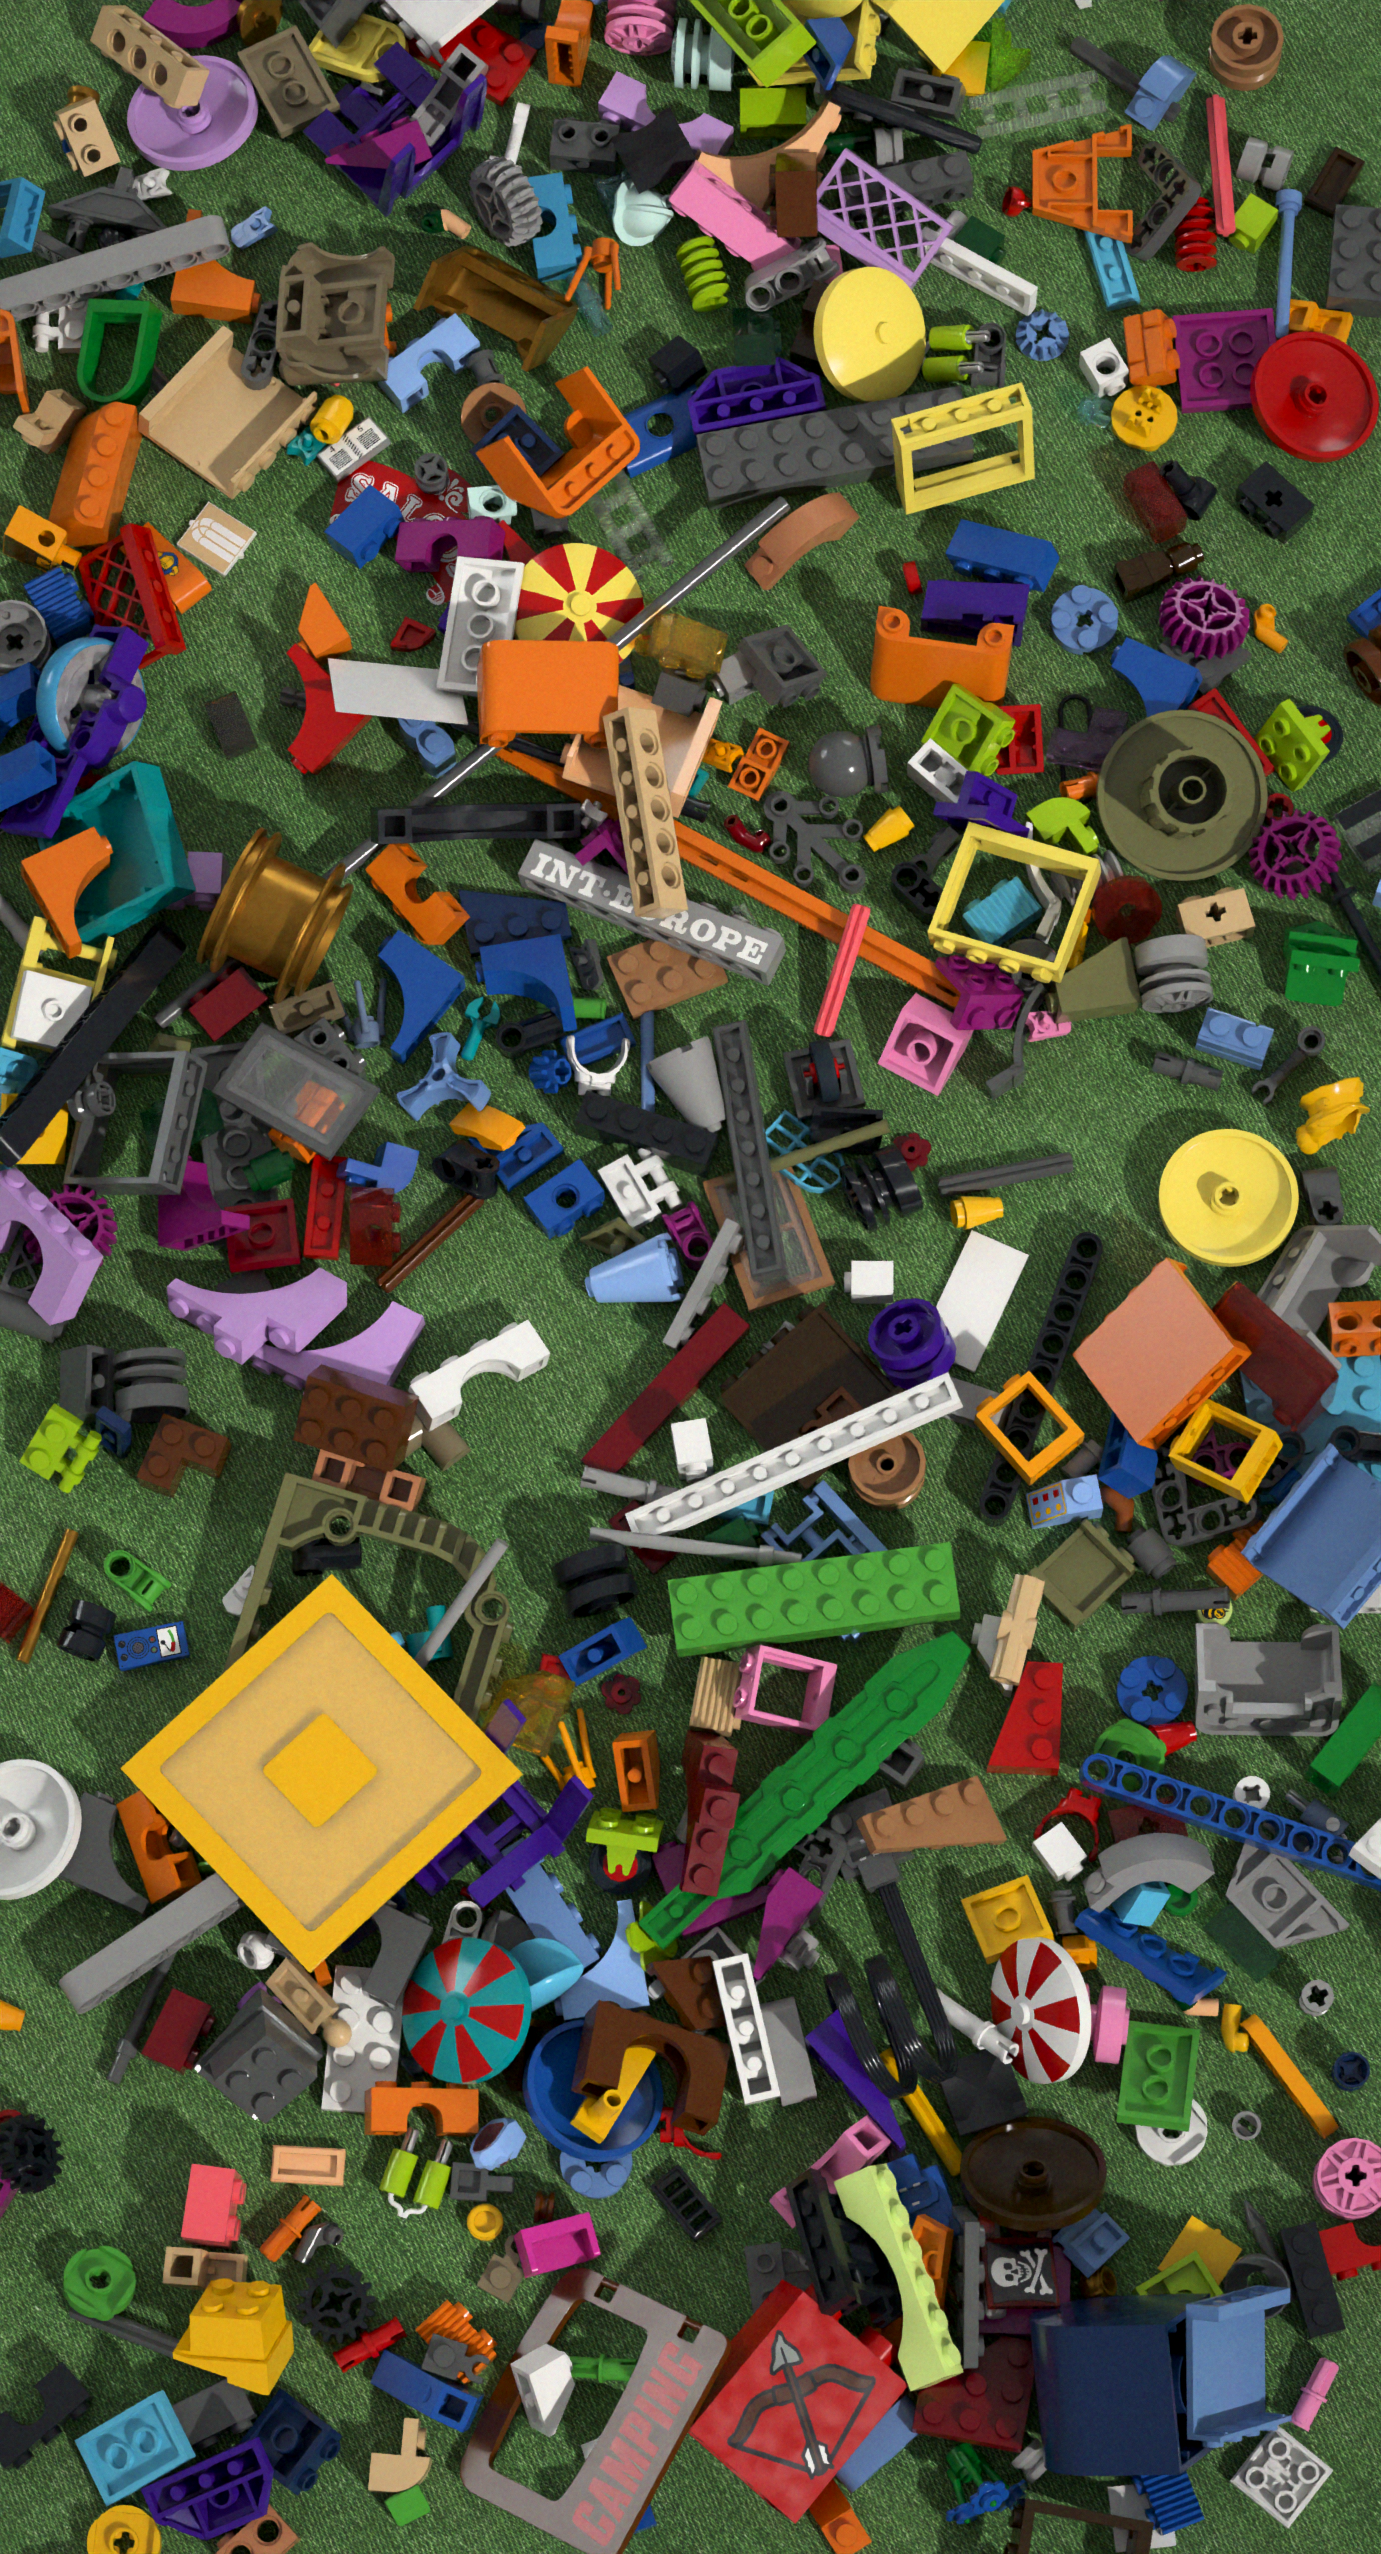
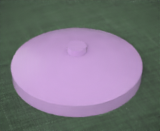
M192 56L210 70L197 106H182L181 109L170 107L164 103V98L159 94L146 89L141 84L131 99L127 113L128 130L139 153L149 162L161 168L189 171L214 165L240 148L255 126L258 115V99L249 77L236 64L215 56Z

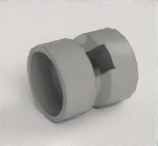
M1250 136L1243 150L1236 178L1251 183L1261 180L1263 187L1280 191L1287 178L1294 151L1278 145L1271 149L1268 146V142ZM1266 161L1272 164L1271 168H1264Z

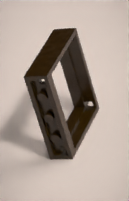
M1027 2498L1017 2499L1016 2505H1013L1012 2516H1009L1008 2520L1009 2527L1013 2528L1011 2541L1006 2543L1003 2554H1029L1035 2513L1128 2530L1125 2554L1150 2553L1154 2523Z

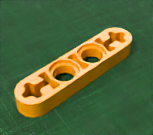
M1252 2014L1239 2025L1243 2033L1249 2036L1252 2046L1320 2137L1325 2139L1339 2129L1331 2113L1262 2020L1256 2014Z

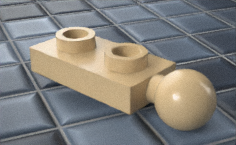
M285 1958L265 1984L311 2034L319 2033L323 2028V2037L328 2045L335 2048L347 2045L352 2037L350 2025L345 2020L332 2017L338 2010L339 2005L300 1963L297 1964Z

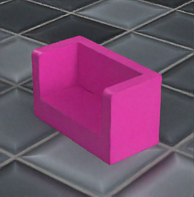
M589 2212L526 2228L513 2236L525 2278L592 2261L601 2255Z

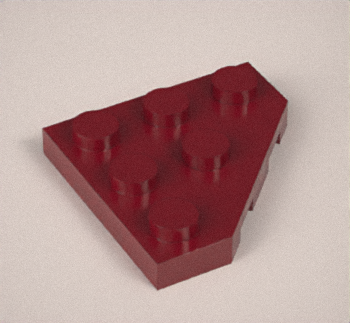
M1003 2336L986 2347L983 2356H978V2368H963V2373L927 2387L918 2393L912 2426L913 2433L1021 2453L1035 2373L1032 2343L1027 2340Z

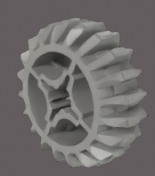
M503 156L500 158L495 157L492 160L488 159L471 172L469 185L472 188L470 195L474 199L473 206L476 207L478 216L484 222V227L490 230L492 237L496 236L499 243H504L510 247L519 244L523 245L540 232V225L543 222L540 216L542 209L538 206L539 198L535 196L534 187H531L528 177L522 174L519 166L515 167L511 159L507 160Z

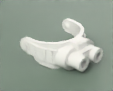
M574 1035L567 1036V1059L574 1071V1080L578 1082V1095H585L586 1091H597L599 1095L611 1096V1084H615L616 1073L619 1072L627 1059L630 1049L629 1039H622L621 1054L616 1063L606 1072L597 1074L589 1072L581 1066L575 1054Z

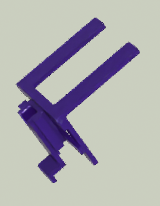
M507 1698L501 1703L484 1734L506 1756L525 1724L526 1718L511 1700ZM574 1775L569 1779L547 1814L517 1780L413 1878L428 1896L433 1897L448 1884L452 1877L474 1859H477L482 1866L488 1861L492 1867L469 1885L466 1890L477 1905L483 1908L508 1887L515 1892L523 1886L526 1881L522 1875L546 1855L550 1854L555 1859L565 1851L562 1843L567 1839L594 1796L581 1780ZM503 1800L514 1814L500 1826H497L487 1812ZM528 1829L531 1835L504 1857L500 1851Z

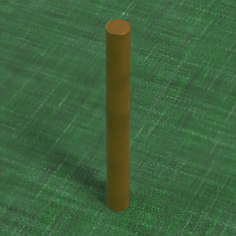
M65 1529L15 1659L21 1663L29 1664L79 1535L74 1530Z

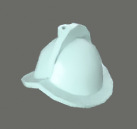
M631 178L621 183L615 193L612 215L613 228L620 240L630 246H643L654 241L665 230L670 219L673 218L674 212L668 209L672 207V203L668 201L670 195H662L655 188L648 189L639 194Z

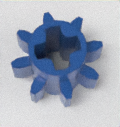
M543 1050L542 1056H533V1061L529 1066V1077L532 1083H534L535 1089L543 1088L544 1093H558V1087L568 1086L567 1082L571 1078V1066L566 1060V1055H557L556 1050Z

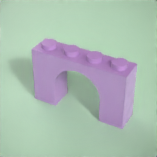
M16 1167L0 1171V1254L10 1250L22 1223L29 1227L40 1244L43 1267L28 1304L49 1325L75 1318L104 1256Z

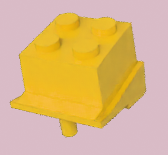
M228 2278L211 2280L189 2315L190 2325L172 2352L173 2359L227 2377V2383L261 2395H269L294 2353L292 2321L286 2320L282 2286L268 2284L265 2281L247 2283L234 2282Z

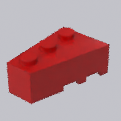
M1027 1661L1019 1686L987 1765L986 1773L1058 1776L1063 1663Z

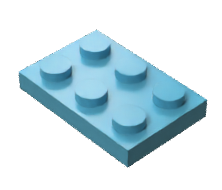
M164 2390L154 2393L74 2440L106 2507L117 2503L196 2457Z

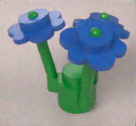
M970 2443L958 2445L947 2454L946 2461L951 2468L946 2474L952 2482L958 2506L946 2512V2521L956 2520L957 2524H969L978 2518L977 2514H982L985 2511L992 2512L997 2510L1001 2512L1006 2507L1012 2510L1013 2505L1017 2503V2499H1024L1026 2497L1024 2491L1027 2489L1028 2484L1025 2479L1009 2487L987 2463L982 2453L976 2454ZM982 2470L992 2479L994 2483L990 2481H983V2479L980 2476ZM961 2479L964 2483L974 2480L978 2487L977 2493L970 2497L971 2503H966L960 2483Z

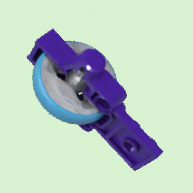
M95 624L89 637L78 638L64 644L47 661L37 685V714L27 733L26 744L35 740L55 757L57 784L9 807L0 825V828L6 833L52 839L60 826V820L68 803L74 796V790L80 778L86 776L91 768L100 769L106 766L112 758L121 754L135 738L147 707L144 683L138 667L149 643L129 627H109ZM73 710L79 711L80 715L76 717L72 713Z

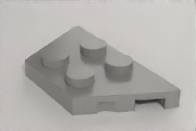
M1258 1827L1259 1835L1265 1840H1270ZM1247 1844L1243 1845L1224 1898L1273 1950L1345 1931L1350 1926L1289 1859Z

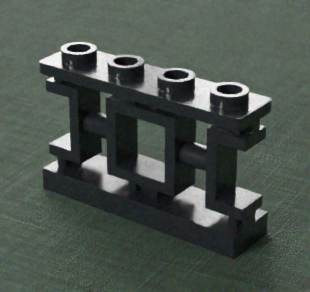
M809 2168L786 2185L785 2188L821 2314L833 2316L841 2310L843 2315H848L859 2306L864 2305L868 2308L872 2323H875L876 2327L884 2329L903 2315L901 2294L892 2267L877 2242L860 2225L846 2217L839 2195L829 2192L826 2179L822 2177L821 2172ZM844 2242L849 2243L853 2258L848 2256Z

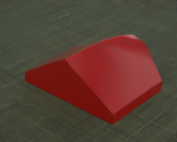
M1041 705L997 706L1015 719L1016 722L1012 727L1015 731L1013 740L1008 746L1001 747L996 756L999 764L995 772L998 775L1043 773Z

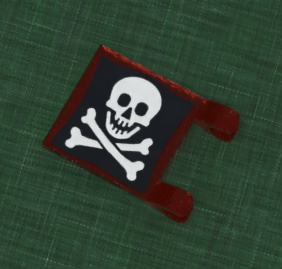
M979 2213L978 2221L985 2228V2246L979 2248L981 2261L984 2262L985 2266L984 2288L987 2310L1059 2309L1061 2304L1052 2244V2230L1033 2231L1035 2238H995V2223Z

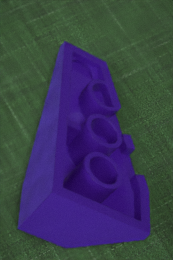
M837 2009L805 2037L806 2049L835 2083L841 2080L845 2084L843 2088L849 2098L861 2109L865 2107L868 2111L867 2114L892 2141L891 2144L899 2152H902L906 2148V2142L888 2098L876 2088L865 2072L854 2051Z

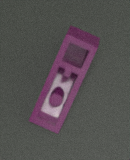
M788 1867L786 1871L780 1868L767 1885L772 1890L767 1896L753 1976L758 1980L763 1979L787 1944L826 1894V1892L793 1867Z

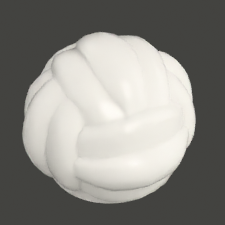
M253 1930L246 1932L241 1937L237 1953L241 1962L246 1967L262 1970L269 1967L273 1962L275 1953L266 1949L264 1943L268 1936L266 1933Z

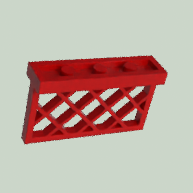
M128 523L120 528L121 534L81 557L78 566L91 610L95 616V624L111 627L114 618L122 622L120 627L127 626L130 628L132 626L138 629V635L146 640L147 634L151 635L155 650L144 654L138 667L141 670L167 654L178 655L186 650V646L151 529ZM124 545L127 555L122 565L115 562L119 547ZM97 560H102L104 564L97 580L93 578L90 565ZM112 566L121 569L115 587L106 584ZM129 574L134 576L136 583L132 595L123 591ZM104 588L113 592L107 610L102 608L100 601ZM121 596L130 599L124 617L115 614ZM138 604L142 605L145 613L141 625L132 622Z

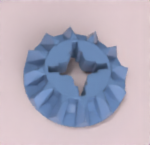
M1041 309L1019 321L1015 337L1017 346L1024 355L1033 360L1048 361L1058 357L1065 350L1069 340V332L1066 321L1058 317L1056 312L1050 313ZM1046 326H1049L1048 336L1050 338L1043 337L1036 344L1037 333L1035 329L1041 331Z

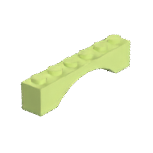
M887 2163L867 2166L834 2181L846 2217L860 2225L877 2242L886 2255L896 2276L903 2311L902 2339L898 2359L910 2391L930 2387L963 2373L960 2352L951 2339L948 2331L947 2317L938 2304L934 2293V2282L925 2269L922 2261L921 2247L914 2239L909 2225V2214L901 2204L896 2190V2179L889 2170Z

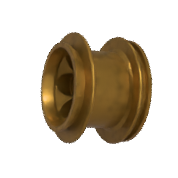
M260 827L248 842L222 890L204 931L196 961L204 964L208 959L211 960L210 971L215 973L223 966L228 956H231L278 979L274 1002L279 1004L287 996L292 986L295 987L294 995L297 997H301L308 988L340 926L351 899L354 885L347 883L344 888L340 887L346 870L344 863L338 864L326 880L278 857L282 841L281 833L276 832L269 839L267 838V829Z

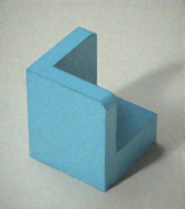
M1152 1881L1130 1888L1111 1904L1122 1923L1151 1926L1171 1894L1164 1882Z

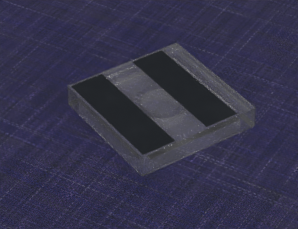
M1381 788L1334 814L1332 818L1368 875L1381 868Z

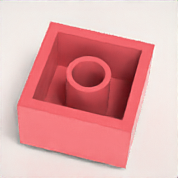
M199 2164L191 2165L181 2238L188 2244L231 2249L232 2241L239 2240L241 2219H238L236 2213L238 2204L244 2205L247 2184L243 2183L241 2175L235 2169Z

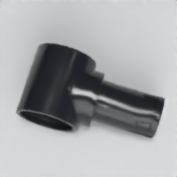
M1169 460L1161 466L1159 474L1174 489V495L1178 498L1175 503L1176 510L1190 520L1200 521L1217 494V489L1212 483L1202 477L1189 476L1177 461Z

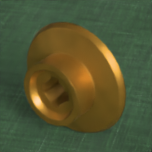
M244 0L241 3L236 14V21L240 26L241 38L247 46L250 47L273 36L281 21L283 12L282 0Z

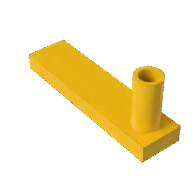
M641 2047L627 2049L623 2058L618 2089L606 2091L598 2100L586 2096L570 2124L600 2144L606 2138L656 2052Z

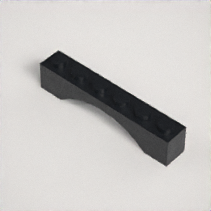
M574 801L370 807L371 842L376 844L495 838H581L580 803Z

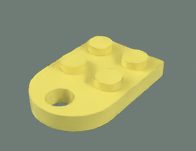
M362 13L337 49L321 30L318 31L308 46L319 67L368 83L386 80L373 64L396 42L409 53L407 40L397 25Z

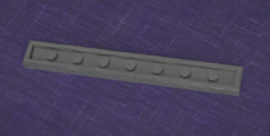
M746 1020L713 1027L712 1031L751 1278L754 1282L786 1275L788 1271L749 1027Z

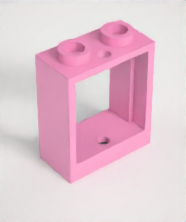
M764 1645L747 1648L741 1657L739 1665L742 1676L740 1687L737 1688L733 1698V1705L736 1707L734 1718L813 1737L812 1733L829 1717L838 1664ZM762 1662L809 1673L801 1721L754 1709Z

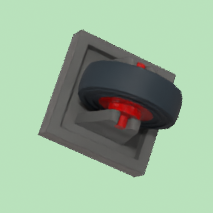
M850 1038L828 1043L826 1039L817 1040L809 1043L808 1048L783 1053L784 1065L798 1121L809 1119L814 1106L857 1109L865 1107L866 1102Z

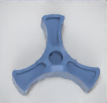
M442 1032L431 1035L429 1037L433 1048L431 1067L426 1076L418 1080L419 1083L397 1093L400 1105L415 1121H418L434 1104L439 1105L440 1101L447 1099L464 1100L480 1112L488 1103L491 1091L482 1080L465 1079L457 1074L456 1058L461 1045L451 1033Z

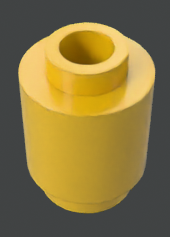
M333 395L323 402L310 423V430L318 441L335 444L340 440L353 419L354 408L352 403L341 395Z

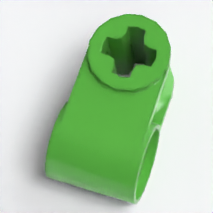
M112 1551L104 1560V1570L108 1580L148 1613L153 1610L152 1604L162 1591L172 1586L157 1571L144 1565L127 1551ZM118 1561H126L130 1564L128 1573L123 1576L112 1574L111 1569Z

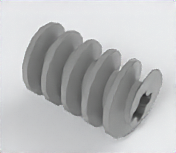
M1111 850L1105 851L1103 860L1098 854H1093L1091 857L1099 859L1101 875L1094 891L1096 897H1101V887L1103 886L1106 887L1110 894H1114V885L1117 882L1123 890H1126L1121 865ZM1051 871L1052 892L1055 896L1059 897L1061 908L1062 898L1066 897L1071 906L1075 905V894L1080 893L1084 881Z

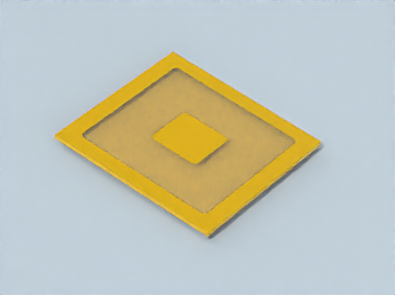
M333 1574L326 1578L120 1768L309 1973L523 1775Z

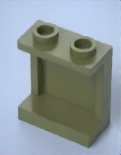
M1086 1518L1080 1523V1527L1039 1567L1035 1566L1026 1574L1045 1581L1041 1601L1073 1633L1119 1590L1135 1572L1133 1565L1135 1560L1121 1546L1116 1549L1107 1540L1110 1537L1108 1532L1096 1521L1091 1524Z

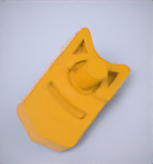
M711 738L701 762L731 773L733 771V761L744 756V752L739 745Z

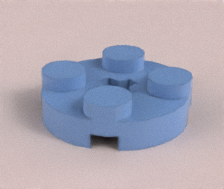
M1085 585L1075 586L1072 590L1062 594L1052 608V634L1055 641L1070 653L1083 655V652H1100L1113 641L1116 635L1118 610L1113 601L1105 593L1097 589L1089 588ZM1089 615L1093 625L1088 626L1085 624L1082 628L1077 625V616Z
M561 2152L560 2168L565 2182L575 2192L590 2199H603L616 2194L627 2182L633 2166L632 2154H629L617 2160L607 2161V2163L601 2165V2171L594 2172L592 2166H586V2160L575 2158L564 2152Z

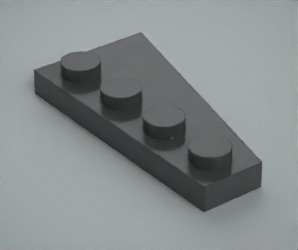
M952 2206V2219H957L960 2223V2236L953 2238V2253H956L957 2264L961 2265V2272H957L954 2276L956 2299L958 2302H962V2308H956L955 2311L956 2343L961 2355L962 2367L964 2369L978 2368V2356L984 2355L983 2334H979V2320H984L985 2306L983 2298H979V2284H984L985 2266L983 2261H979V2247L985 2246L984 2225H980L978 2219L967 2206Z

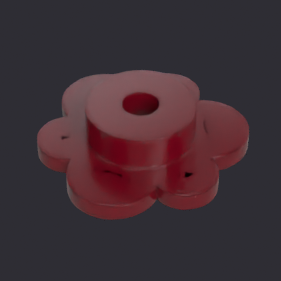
M910 1133L908 1137L898 1136L895 1138L894 1144L900 1150L911 1172L917 1168V1165L923 1167L927 1164V1155L931 1151L929 1141L920 1139L917 1133ZM913 1149L914 1152L910 1153L908 1150Z
M617 1674L613 1677V1681H607L601 1687L602 1695L606 1698L605 1706L608 1709L616 1708V1711L621 1715L629 1714L632 1711L633 1705L641 1702V1695L638 1693L640 1683L634 1677L625 1679L624 1675ZM620 1691L625 1692L623 1696H620L618 1693Z

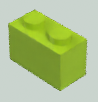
M752 85L748 88H740V140L770 139L772 137H776V139H789L806 126V87L784 85L780 88H765L764 86Z

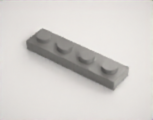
M726 1218L662 1341L667 1347L676 1352H679L696 1334V1329L693 1327L699 1315L705 1316L710 1308L712 1298L709 1296L715 1284L719 1286L725 1279L728 1272V1267L725 1265L731 1253L736 1255L743 1244L744 1236L741 1234L744 1229L738 1223Z

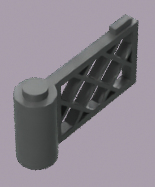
M76 1209L69 1210L72 1214L77 1215L85 1213ZM24 1225L0 1283V1327L53 1344L57 1338L62 1339L64 1337L68 1320L49 1325L28 1304L38 1280L31 1268L37 1264L34 1262V1259L28 1260L24 1253V1248L28 1243L23 1237V1232L28 1229ZM98 1228L93 1229L92 1234L88 1235L85 1238L92 1242L97 1234ZM22 1257L24 1263L18 1265L20 1258ZM28 1269L34 1282L33 1284L22 1289L10 1285L15 1274Z

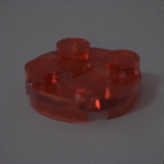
M1128 875L1114 878L1106 884L1099 886L1094 893L1095 899L1092 904L1093 921L1100 933L1114 942L1124 937H1127L1129 944L1142 941L1152 933L1150 929L1155 925L1156 920L1159 922L1161 918L1162 904L1160 897L1146 879L1141 876ZM1124 904L1135 905V908L1130 910V915L1124 917L1123 913L1119 912V909Z

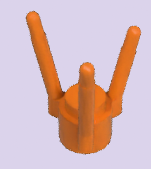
M601 237L592 242V247H584L583 258L564 296L565 301H570L590 261L595 271L605 273L604 307L606 310L611 308L612 274L615 290L621 289L618 258L619 244L616 241Z

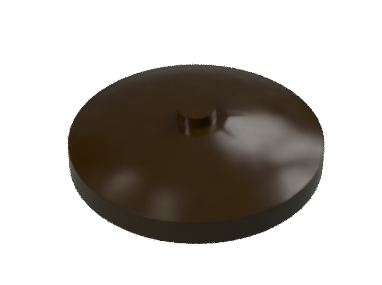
M1018 2117L987 2127L968 2143L961 2158L960 2183L967 2201L978 2213L988 2220L1011 2229L1050 2231L1072 2225L1085 2218L1097 2207L1106 2189V2161L1099 2146L1080 2129L1055 2119Z

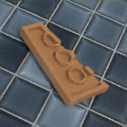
M978 1775L864 1815L856 1821L870 1854L912 1851L916 1848L942 1849L945 1846L961 1845V1847H973L977 1844L986 1843L1001 1845L1007 1840Z

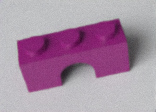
M476 516L471 520L445 517L443 521L415 518L413 522H400L395 561L408 573L439 572L443 554L454 546H458L457 556L502 561L505 531L493 518L488 516Z

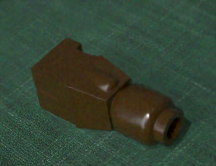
M1183 542L1168 548L1165 554L1164 551L1141 553L1133 559L1127 561L1125 559L1115 563L1112 577L1126 604L1148 594H1153L1164 584L1170 582L1172 575L1180 577L1195 571L1198 568V564L1204 562V555L1198 543L1191 545L1188 542Z

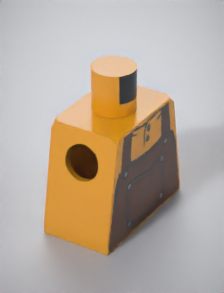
M21 505L18 506L4 533L3 554L44 572L55 568L57 564L74 571L82 556L81 552L66 545L68 533L64 529Z

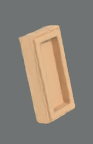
M273 2145L270 2181L273 2183L344 2187L346 2149Z

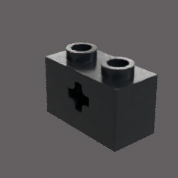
M1267 461L1237 488L1235 499L1238 508L1243 514L1248 517L1253 516L1261 523V528L1271 539L1277 538L1283 545L1312 518L1315 506Z

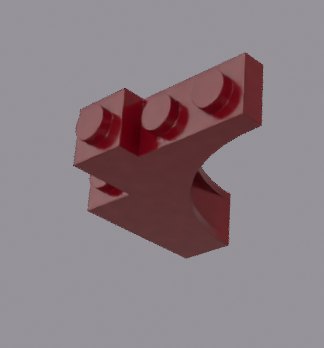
M687 1730L681 1759L687 1784L688 1819L684 1862L679 1889L683 1892L717 1897L730 1829H734L740 1793L732 1786L739 1750L722 1735Z

